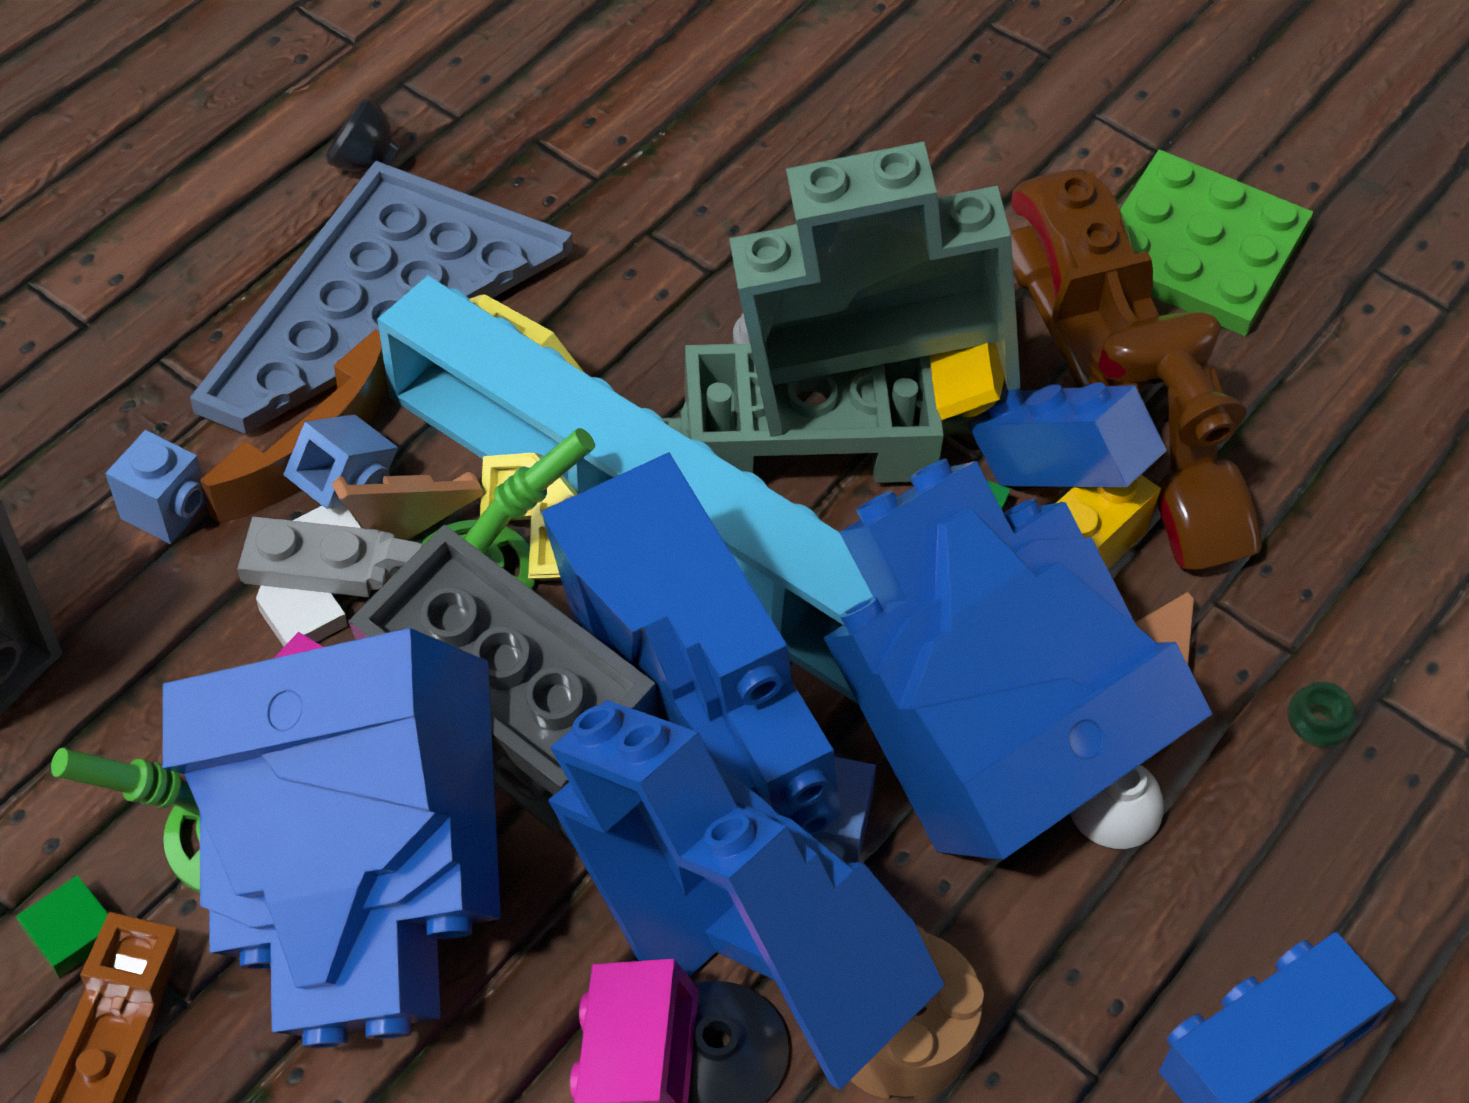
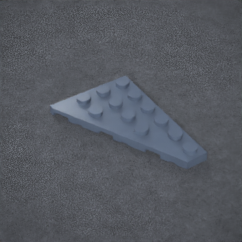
M375 161L191 395L190 401L193 412L247 434L336 385L333 365L375 329L379 331L377 319L427 275L449 289L455 288L460 290L469 299L483 294L493 298L567 257L573 249L572 233Z

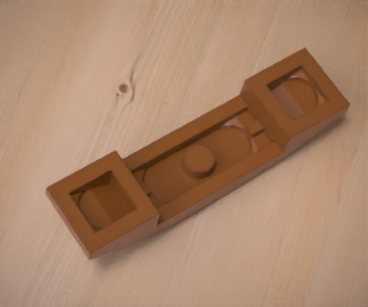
M377 329L372 331L333 365L338 389L267 451L263 453L245 440L200 479L209 515L213 520L223 523L250 515L274 505L301 490L283 474L305 421L355 414L365 423L370 424L387 390L381 340Z
M112 912L108 913L80 974L85 991L34 1103L123 1102L160 1008L180 935L177 927Z

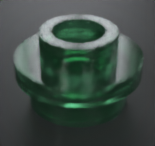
M1315 682L1301 688L1293 695L1287 710L1288 721L1293 731L1303 740L1318 746H1333L1346 740L1356 720L1353 703L1348 693L1338 685L1330 682ZM1312 713L1321 714L1324 717H1326L1328 721L1321 720L1315 717Z

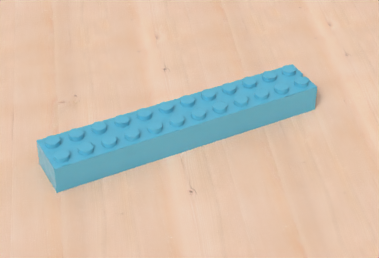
M428 275L377 319L389 398L482 459L483 456L537 453L545 456L575 429L582 428L593 438L595 448L563 475L579 494L670 452L786 642L789 660L857 703L823 637L844 625L840 618L843 612L873 596L840 533L822 522L811 509L801 504H793L769 489L755 474L747 471L742 472L718 457L702 441L691 440L665 424L662 418L654 411L636 406L617 394L606 381L598 377L588 376L566 362L564 357L556 350L540 346L518 332L516 327L508 320L492 316L473 304L460 290L455 288L449 289Z

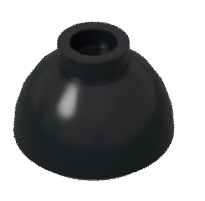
M370 97L359 101L339 131L326 154L329 165L348 172H361L369 170L375 161L389 165L401 145L392 139L391 124L386 113Z

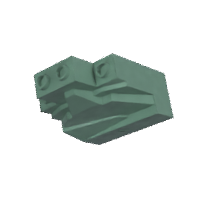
M924 141L786 168L796 224L729 238L739 296L770 437L783 434L774 385L979 346L987 342L988 344L996 342L1008 391L1020 389L1012 239L998 185L946 196H937Z

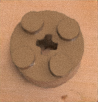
M918 925L916 927L945 986L850 1080L863 1091L885 1099H890V1095L914 1096V1100L930 1098L950 1086L961 1074L968 1061L981 1018L984 992L982 984L977 979L969 962L951 944L926 933Z

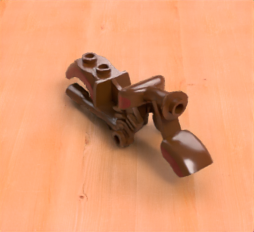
M1082 169L1060 171L1020 183L1012 192L1011 204L1016 214L1025 217L1033 227L1026 226L1010 231L1013 273L1018 285L1030 291L1047 329L1065 359L1077 388L1101 382L1106 387L1135 385L1139 392L1137 382H1145L1150 379L1153 384L1164 382L1169 389L1170 470L1172 473L1166 475L1159 483L1161 490L1158 496V509L1164 522L1176 563L1184 569H1204L1260 552L1262 541L1258 518L1245 480L1238 466L1232 461L1225 459L1217 460V444L1224 442L1235 433L1238 425L1244 420L1247 410L1240 401L1223 394L1215 366L1209 367L1208 359L1212 355L1221 331V325L1216 316L1204 312L1158 315L1151 299L1153 286L1152 259L1148 251L1135 254L1129 231L1118 203L1110 190L1096 177L1094 172L1088 173ZM1034 229L1036 230V232H1037V234H1038V236H1039V238H1040V240H1041V242H1042L1043 248H1042V246H1041V244H1040V241H1039V239H1038V237H1037V235H1036Z

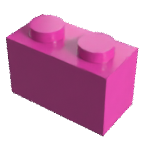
M675 959L592 964L589 992L583 994L579 1007V1018L583 1031L580 1061L574 1063L570 1076V1089L574 1103H688L699 989Z

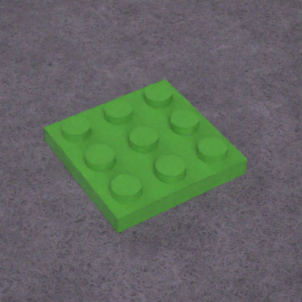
M1160 149L1120 209L1125 219L1135 254L1148 251L1152 259L1153 286L1151 297L1186 312H1204L1216 316L1222 327L1246 336L1308 229L1313 215L1311 210Z

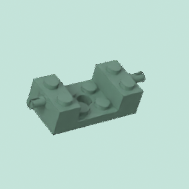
M750 344L685 345V404L681 410V418H662L665 424L689 439H696L708 445L718 457L742 472L753 473L754 456L871 453L874 483L911 482V475L939 461L944 435H973L968 424L975 419V416L963 417L960 413L941 420L936 409L930 355L774 385L783 434L770 437ZM806 391H815L821 393L827 400L820 404H807L799 400L797 395Z

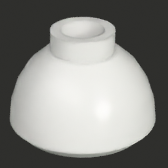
M1139 765L1075 809L1070 815L1080 832L1093 842L1109 848L1128 849L1139 846L1154 836L1162 821L1164 801L1155 777L1146 768Z

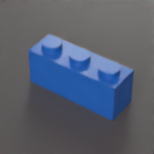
M1099 382L1083 388H1061L1060 385H1050L1040 390L1015 389L1008 391L1005 388L1001 391L1000 400H997L990 409L978 415L968 424L998 484L1002 486L1128 487L1167 451L1135 385L1106 387L1104 383Z
M1334 932L1314 947L1306 939L1293 946L1277 961L1275 968L1278 971L1260 983L1255 976H1251L1234 987L1223 998L1221 1004L1224 1008L1207 1020L1200 1013H1197L1174 1029L1166 1040L1171 1047L1163 1061L1159 1074L1183 1103H1272L1376 1029L1396 1000V997L1337 932Z

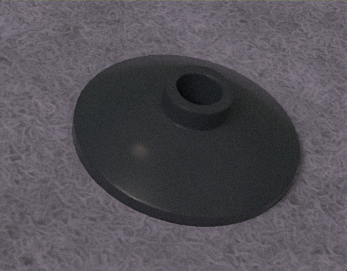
M727 981L696 983L699 995L688 1103H767L780 1087L788 1064L789 1043L787 1032L780 1016L766 999L745 986ZM720 1031L729 1036L730 1042L725 1047L712 1048L705 1043L703 1038L709 1032Z

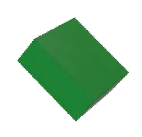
M76 875L15 917L22 930L60 979L88 959L108 913L81 878Z

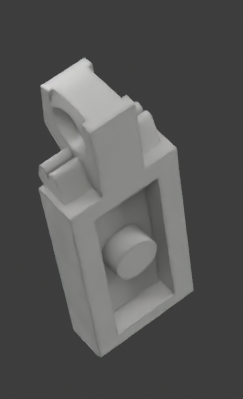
M252 516L237 570L240 581L244 582V584L369 597L371 590L381 589L423 544L394 538V534L384 531L380 532L375 529L365 530L364 528Z

